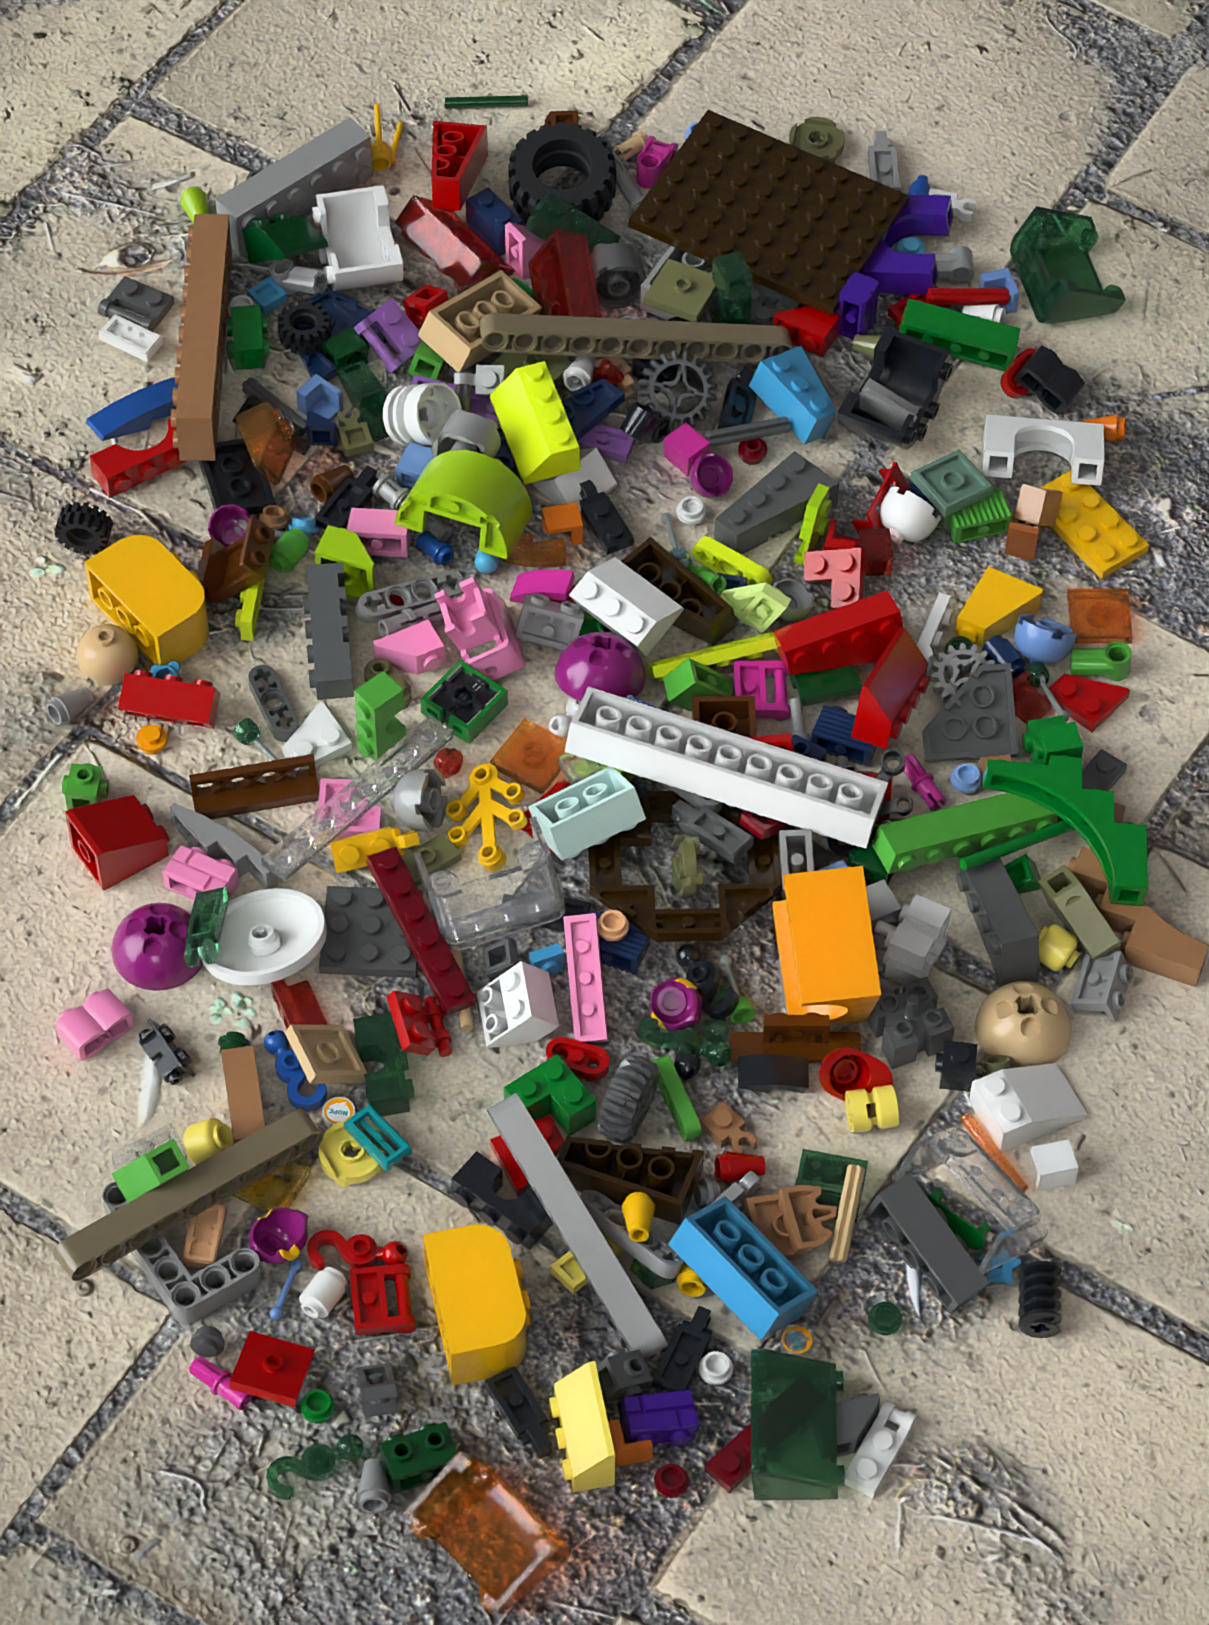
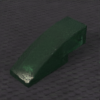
M360 359L336 368V373L353 408L359 410L361 422H367L374 442L390 437L386 432L383 422V406L387 398L386 390L364 360Z

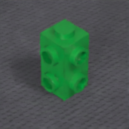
M260 305L231 307L232 319H226L227 335L233 336V341H228L229 358H235L236 370L265 368L264 356H270L269 338H263V334H268L267 316L261 317Z

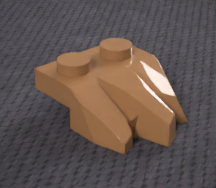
M796 1185L780 1188L777 1194L746 1198L743 1203L747 1218L788 1260L796 1259L823 1245L833 1235L830 1229L822 1225L834 1220L837 1206L819 1205L816 1203L815 1200L821 1195V1186Z

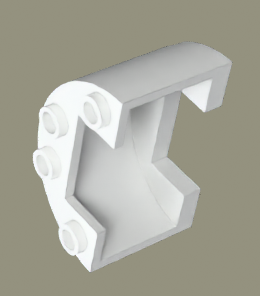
M384 185L316 195L317 207H312L314 224H320L321 235L328 242V247L319 249V258L321 265L326 264L323 270L326 271L327 284H331L333 291L403 281V261L399 245L394 244L390 228L389 204Z

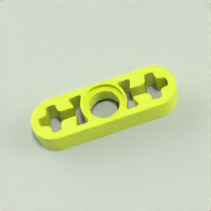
M703 536L692 548V554L695 559L717 573L747 577V585L765 582L771 584L773 581L771 574L763 566L710 537Z

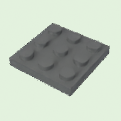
M327 886L324 913L327 936L320 951L319 973L416 978L417 960L380 889Z

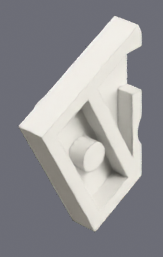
M322 701L318 703L282 749L285 758L313 754L316 768L351 751L352 742ZM308 766L295 768L294 771L306 770Z

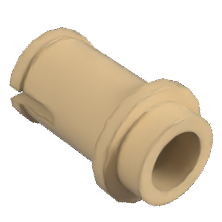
M636 131L632 134L631 138L615 146L614 153L621 152L618 157L622 161H627V159L642 151L649 137L644 131Z

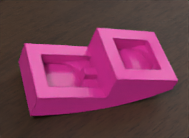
M549 569L519 574L511 592L510 601L523 603L526 594L531 596L532 594H542L550 600L567 601L575 579L574 572Z

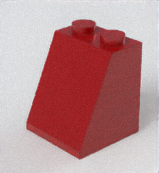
M135 795L65 811L71 848L103 891L169 856L167 843L170 842L168 833L162 825L157 826L155 824L153 814L146 803L141 805Z

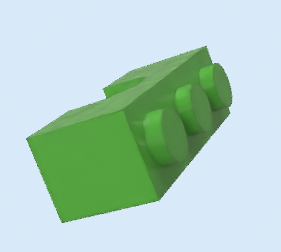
M384 671L354 690L355 727L358 737L357 747L365 757L370 756L377 764L406 745V726L394 716L404 709V691Z

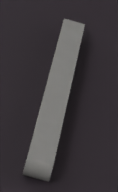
M514 1093L488 1108L487 1112L629 1350L640 1349L644 1360L668 1347V1343L518 1094Z

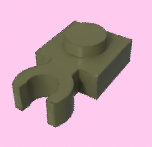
M353 408L352 418H345L342 411H338V424L340 426L338 428V436L345 457L374 451V443L367 422L360 423L359 410Z

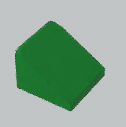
M1026 854L1004 865L1018 894L1041 889L1038 882L1041 877L1037 866Z

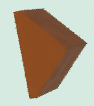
M1015 518L1012 519L1009 523L1005 554L1034 561L1044 526H1038Z

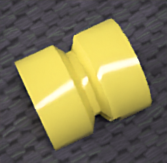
M892 1085L873 1087L871 1093H868L865 1089L845 1092L846 1115L852 1134L870 1131L874 1125L879 1130L899 1126L897 1097ZM866 1104L871 1105L872 1115L868 1116Z

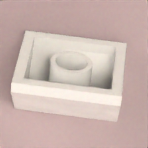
M589 448L580 449V471L533 482V486L557 505L577 502L581 515L579 500H582L579 495V492H581L579 483L591 480L598 493L604 491L607 495L617 487V482L598 449Z

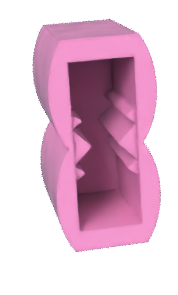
M109 988L90 994L82 1006L64 1011L56 1022L58 1037L80 1061L92 1057L107 1043L117 1040L133 1027L132 1013Z

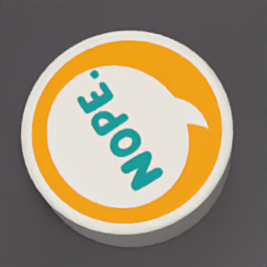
M333 1097L322 1108L323 1122L328 1128L355 1115L354 1104L345 1097Z

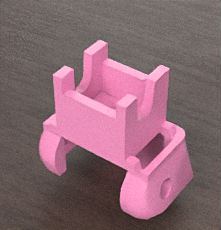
M471 577L459 583L463 595L458 598H451L444 590L434 594L446 624L445 632L459 649L467 665L492 681L526 668L519 638H515L516 629L503 598L493 592L492 589L486 588L482 590L476 580ZM493 639L498 646L473 658L468 653L469 650Z

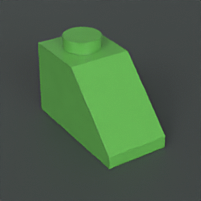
M690 658L663 677L666 688L665 694L668 701L688 711H692V697L735 696L730 677Z

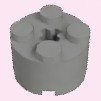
M456 410L448 418L432 446L433 458L444 452L464 449L495 458L501 446L497 423L491 418H483L464 410Z

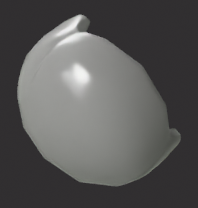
M782 579L774 583L773 587L780 589L783 594L791 598L788 607L781 613L779 618L796 622L804 619L814 607L815 595L814 593H809L805 585L796 579Z

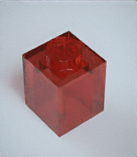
M890 528L860 529L858 548L866 551L865 576L891 575L893 550Z

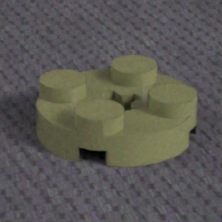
M809 117L805 119V123L798 126L796 123L790 130V145L832 163H836V159L841 156L844 150V132L842 129L840 132L836 128V123L830 119ZM815 139H820V143L813 142Z
M676 834L672 847H678V854L672 856L675 891L681 890L677 895L678 898H692L697 894V886L703 885L702 867H697L696 855L700 853L699 837L691 836L690 834Z

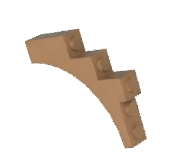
M1114 802L1115 823H1123L1126 806ZM1082 847L1078 858H1071L1068 868L1084 887L1088 895L1096 897L1095 905L1114 932L1123 934L1120 949L1125 950L1124 957L1128 964L1196 987L1206 961L1209 945L1185 935L1165 922L1145 901L1142 906L1110 904L1108 884L1100 862L1091 848Z

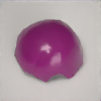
M715 453L702 455L694 461L689 471L690 484L694 491L702 497H720L730 490L733 482L732 467L725 458Z
M234 504L220 506L212 513L208 523L210 538L216 539L227 547L245 537L244 529L236 522L241 519L245 520L248 524V520L251 518L248 511ZM234 527H239L242 535L237 534Z

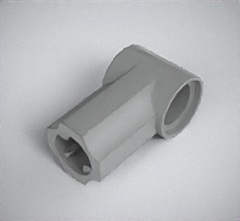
M955 246L947 253H919L936 255L938 278H949L955 284H966L974 278L972 251L966 246Z
M291 258L274 260L269 266V272L273 280L287 295L298 291L315 295L323 294L327 288L325 270L295 265Z

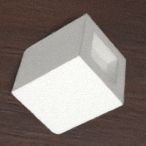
M1069 1139L1031 1148V1155L1037 1170L1035 1183L1037 1191L1075 1184L1079 1167Z

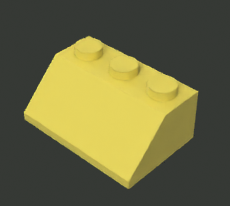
M592 1361L554 1383V1397L549 1398L552 1418L558 1417L560 1428L555 1429L558 1449H565L567 1458L561 1460L564 1480H571L573 1492L615 1485V1451L596 1362Z

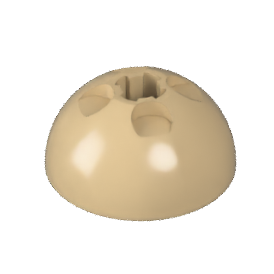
M1016 981L997 988L983 1001L976 1016L975 1033L979 1045L989 1057L1006 1055L1010 1058V1063L1014 1065V1068L1051 1064L1059 1060L1069 1046L1072 1026L1065 1004L1052 990L1035 982Z

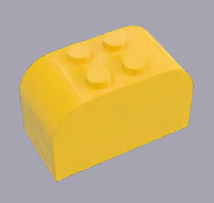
M146 535L128 536L84 562L89 595L92 602L115 625L122 627L132 635L138 649L153 665H168L171 661L181 663L205 645L209 636L205 594L200 579L193 570L188 571L182 565L181 559L174 551L170 552L157 539Z
M480 1224L423 1234L425 1270L452 1386L488 1379L513 1366L517 1368L526 1353V1326L531 1325L528 1311L530 1310V1301L527 1289L523 1290L521 1280H523L520 1260H513L507 1239L498 1230Z

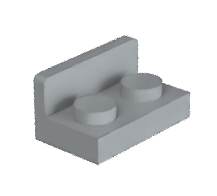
M526 594L515 638L564 650L568 644L578 638L583 623L584 610L572 602L563 601L562 603L550 601L547 596L542 594H532V596Z
M1110 951L1095 961L1087 952L1085 953L1071 1000V1006L1074 1011H1105L1110 1021H1118L1120 1012L1125 1007V994L1128 984L1133 979L1132 966L1128 964L1122 951Z

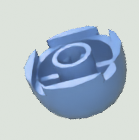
M1020 614L1015 626L1014 642L1018 651L1027 657L1026 663L1043 668L1044 663L1056 664L1069 655L1076 641L1077 633L1072 634L1073 630L1054 620L1043 617L1042 620L1033 621V614Z

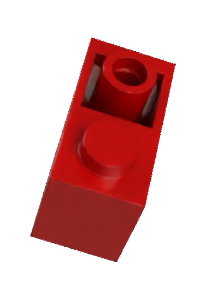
M805 306L776 312L773 316V326H782L788 329L793 345L802 346L807 352L824 357L839 335L841 315L834 313L831 316L813 307Z

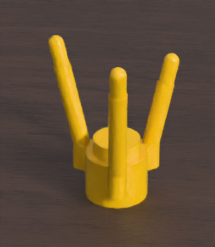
M376 103L374 105L376 142L371 145L372 167L374 170L383 171L396 163V152L402 133L403 122H398L392 147L390 148L386 142L382 141L380 106Z

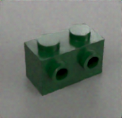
M446 1422L426 1424L416 1432L407 1435L396 1434L389 1437L385 1442L380 1443L381 1459L384 1462V1468L394 1494L460 1473V1457Z

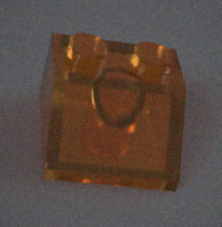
M265 401L235 416L255 468L276 486L280 484L296 447L292 437L296 432L289 418L285 419L279 408L274 409Z

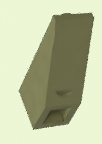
M1066 865L1038 881L1050 908L1071 934L1076 936L1080 945L1093 961L1121 945V942L1084 887Z

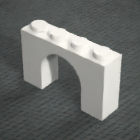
M986 414L982 457V474L984 476L1012 478L1014 457L1023 452L1039 450L1058 454L1070 463L1071 483L1101 486L1104 467V424Z

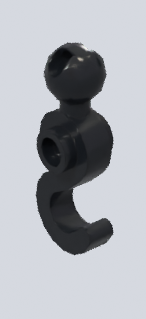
M686 943L677 950L676 960L681 967L688 969L686 979L697 987V991L702 997L701 1009L710 1018L716 1020L724 1019L736 1009L739 995L733 988H728L723 1001L717 1005H712L720 984L721 975L719 970L710 961H700L701 954L699 948L693 944Z

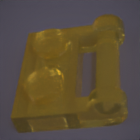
M290 1162L277 1169L293 1177L290 1183L269 1174L232 1196L266 1213L270 1209L290 1208L309 1179L312 1168L303 1163L298 1165Z

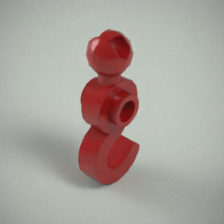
M322 1230L315 1233L307 1244L308 1260L314 1268L320 1271L325 1268V1263L318 1250L325 1245L335 1247L340 1257L351 1268L372 1267L377 1260H383L387 1265L404 1264L408 1257V1250L400 1241H389L384 1247L377 1246L373 1238L368 1235L359 1234L349 1238L346 1242L341 1234L333 1230Z

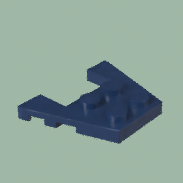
M327 288L323 294H317L310 299L313 301V306L318 302L322 305V309H327L330 316L331 336L351 326L354 328L375 311V309L369 311L358 306L357 301ZM301 324L296 326L295 329L305 331L315 326ZM372 324L371 328L375 331V333L379 336L383 343L385 344L386 342H388L380 333V331L376 328V326ZM316 347V353L313 354L310 353V350H306V355H301L300 350H297L311 378L317 374L326 381H330L338 375L337 367L323 355V349L319 350Z

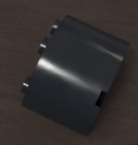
M886 327L874 348L873 367L859 392L856 394L849 391L837 412L838 423L905 450L911 448L917 440L921 442L926 435L929 419L934 420L938 413L940 404L937 403L944 381H948L953 370V365L949 363L951 351ZM871 378L920 408L916 414L917 419L915 423L914 415L908 414L901 429L898 431L861 410L859 394L868 379Z

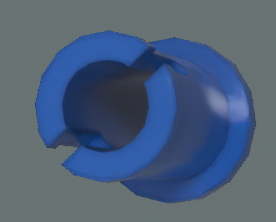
M428 531L421 533L416 540V546L431 556L436 565H447L454 556V551L450 544L442 543Z

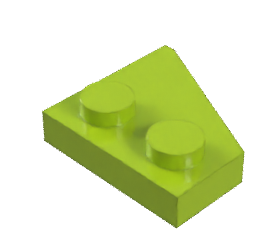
M818 483L806 506L804 521L799 535L803 542L794 555L793 562L803 566L805 552L813 551L820 536L827 534L830 525V519L827 518L832 506V501L829 500L830 487Z

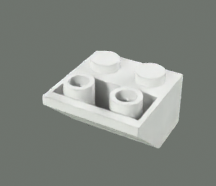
M521 961L477 991L486 1047L497 1048L537 1042L559 1027L548 971Z

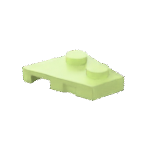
M767 582L727 589L718 594L733 607L736 617L760 633H763L781 615L791 601V598L783 594L780 589L771 586Z

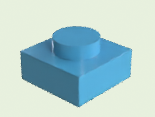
M270 277L247 290V296L256 305H260L261 312L264 315L288 301L287 293Z
M560 943L530 952L529 964L548 971L550 977L564 970V952Z

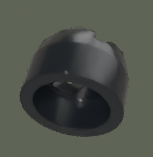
M687 1053L676 1054L674 1067L679 1077L690 1080L697 1076L701 1059Z

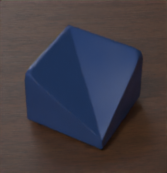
M307 411V444L337 446L338 427L336 423L313 411Z

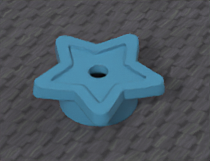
M1001 1245L997 1246L992 1255L979 1256L977 1259L985 1268L988 1276L987 1280L994 1283L1005 1282L1012 1285V1271L1021 1265V1260L1007 1256ZM1001 1264L1002 1268H997L996 1265Z

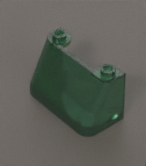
M1036 206L1014 235L1010 245L1011 257L1038 322L1052 325L1113 314L1126 301L1120 286L1111 284L1103 290L1088 254L1098 239V232L1092 217Z
M751 1349V1476L754 1500L838 1499V1486H845V1466L838 1465L836 1398L837 1391H844L843 1370H837L836 1363L769 1349Z

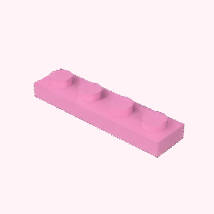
M596 913L565 916L563 919L574 1040L588 1044L608 1042Z

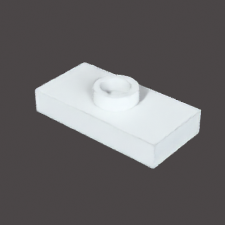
M116 314L99 332V340L146 362L151 359L164 343L163 336Z

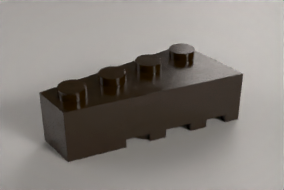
M649 537L621 560L622 563L684 608L683 612L672 624L673 626L712 646L736 628L733 607L653 538Z
M567 1136L557 1160L576 1191L595 1190L621 1206L629 1194L642 1192L649 1195L655 1204L654 1217L681 1225L694 1194V1188L697 1186L703 1172L704 1151L692 1149V1153L676 1151L674 1147L662 1146V1150L643 1148L642 1144L629 1143L627 1146L614 1145L608 1140Z

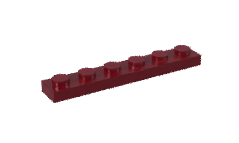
M397 847L367 856L366 864L445 1016L475 1006L476 998Z

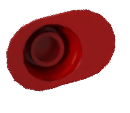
M843 1047L834 1050L823 1058L819 1070V1080L823 1089L830 1095L845 1101L846 1091L865 1089L868 1093H871L873 1087L893 1086L892 1073L886 1064L854 1048ZM866 1104V1107L871 1108V1105Z

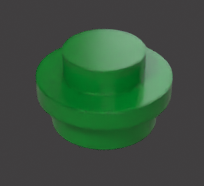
M311 1390L301 1400V1414L311 1423L326 1422L334 1414V1399L324 1390Z

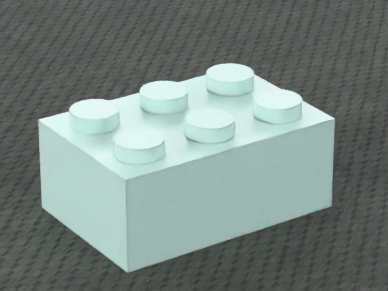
M607 767L528 806L540 839L561 860L574 858L582 850L593 845L602 844L609 837L621 831L631 830L637 823L646 819L635 787L616 769Z

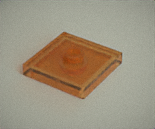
M1067 589L1069 628L1073 630L1072 634L1077 633L1075 643H1111L1115 641L1132 643L1133 635L1128 589Z
M524 718L490 760V764L494 765L502 774L543 795L574 755L564 752L567 740Z

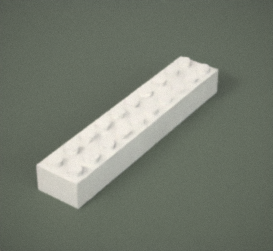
M592 687L587 688L570 723L564 751L580 758H586L611 768H617L639 777H645L670 787H676L697 794L701 797H707L729 806L738 807L760 816H766L791 826L811 829L812 832L819 835L828 836L865 849L879 816L888 782Z

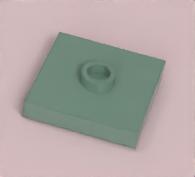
M960 449L912 471L910 475V480L944 517L994 493V486Z

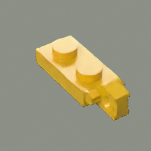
M390 826L329 841L337 874L366 867L367 856L397 847L400 855L403 856L405 855L404 848L420 844L418 832L415 830L400 833L399 827L391 828Z

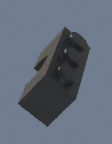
M476 1151L451 1178L454 1200L464 1208L470 1207L489 1226L495 1225L504 1231L507 1238L517 1245L521 1243L530 1250L553 1225L552 1220L535 1192L530 1188L514 1200H505L498 1197L496 1193L503 1186V1169Z

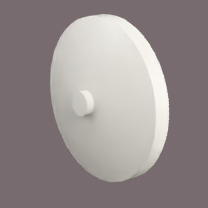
M274 888L258 890L239 896L216 910L202 927L198 947L204 966L216 978L236 985L267 984L284 979L308 965L318 955L325 943L327 925L321 907L310 896L291 889Z

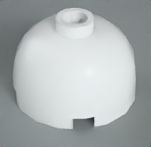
M891 487L880 507L881 522L888 530L886 535L897 543H902L903 540L918 542L929 537L940 522L941 516L937 515L934 517L932 513L935 509L912 492L906 490L905 494L902 495L896 493L899 487Z

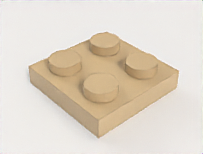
M291 1024L286 1030L285 1035L310 1084L363 1083L367 1078L368 1073L343 1025Z

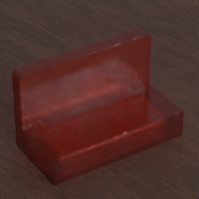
M284 979L270 983L272 997L286 1029L291 1024L328 1025L309 981L305 980L287 986Z

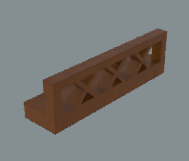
M313 754L189 775L194 810L209 819L319 801L320 791ZM308 766L306 770L293 771L295 768ZM274 772L271 776H262L265 773ZM244 778L241 781L232 782L233 779ZM212 783V785L208 787H197V785Z

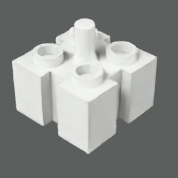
M916 894L910 905L905 904L898 918V921L901 922L898 927L881 920L877 922L875 932L886 936L884 945L888 947L882 963L886 964V978L902 985L924 977L928 978L931 967L937 962L947 942L948 930L946 928L950 921V908Z

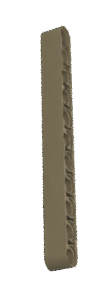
M489 313L484 315L479 322L484 348L491 352L639 359H660L659 355L665 353L668 360H671V351L676 350L678 359H681L684 351H688L687 361L692 360L695 355H698L699 361L759 364L764 359L793 349L788 329L782 326L509 313Z

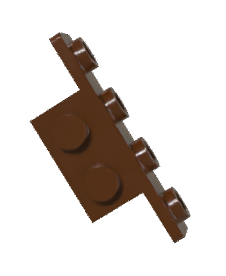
M774 1013L772 1015H764L763 1032L730 1033V1061L738 1063V1058L745 1055H784L808 1058V1063H822L824 1057L839 1048L849 1047L861 1051V1037L859 1032H829V1015H820L818 1013H807L805 1015Z

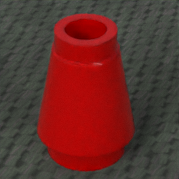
M724 1151L723 1154L715 1156L714 1168L717 1181H724L726 1184L740 1181L749 1171H753L757 1176H763L765 1174V1159L763 1156Z

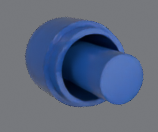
M919 175L917 180L910 185L908 194L929 195L931 187L928 184V177Z

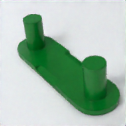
M935 1189L931 1194L927 1193V1197L933 1206L940 1208L945 1214L948 1222L947 1225L954 1234L959 1235L966 1245L974 1250H980L984 1247L985 1236L991 1231L988 1223L983 1222L976 1228L940 1202L944 1198L942 1190Z

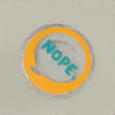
M790 1325L781 1333L780 1350L788 1359L796 1361L806 1359L813 1351L814 1336L803 1325Z

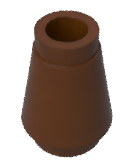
M342 465L341 467L315 475L310 483L311 493L320 502L328 501L347 477H354V474L350 467Z

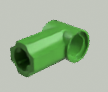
M1121 641L1111 642L1105 648H1072L1070 652L1071 675H1105L1112 681L1124 680L1130 674L1131 648L1128 644Z

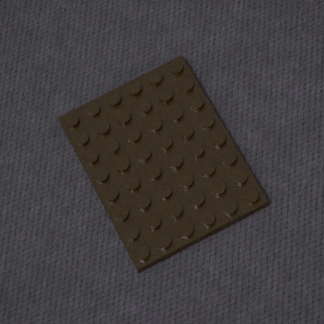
M707 110L631 215L628 227L833 316L839 307L841 290L853 273L858 272L861 274L908 205L910 196Z

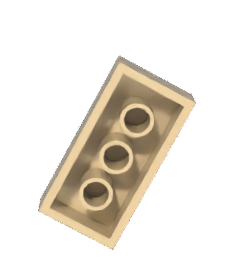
M500 270L430 310L418 336L460 373L494 353L486 350L482 343L479 322L484 315L489 313L539 315L542 307Z

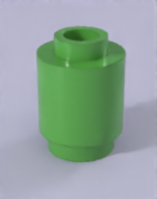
M297 528L285 531L271 549L270 565L276 571L291 572L308 552V546L310 545L308 536Z

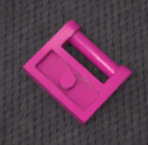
M780 660L734 661V695L755 696L756 718H774L778 721L788 720L791 717L790 705L787 704L786 677L789 673L783 662ZM765 675L774 677L775 703H766Z

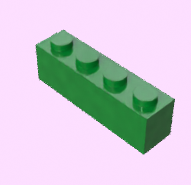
M908 298L899 332L951 351L950 357L1005 372L1015 357L1020 328Z

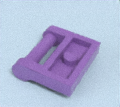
M390 298L353 328L358 335L362 334L385 362V368L389 373H392L412 357L422 341L418 336L419 330L393 298ZM372 324L376 326L399 356L395 357L371 328Z

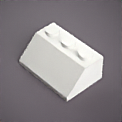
M616 557L589 570L569 594L581 609L616 635L626 639L646 657L684 610L682 606Z

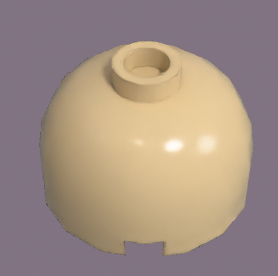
M100 624L92 627L82 636L78 644L77 660L79 670L83 677L87 680L88 677L96 680L98 685L109 686L122 683L124 673L131 674L135 667L137 669L139 665L138 647L129 632L118 625Z

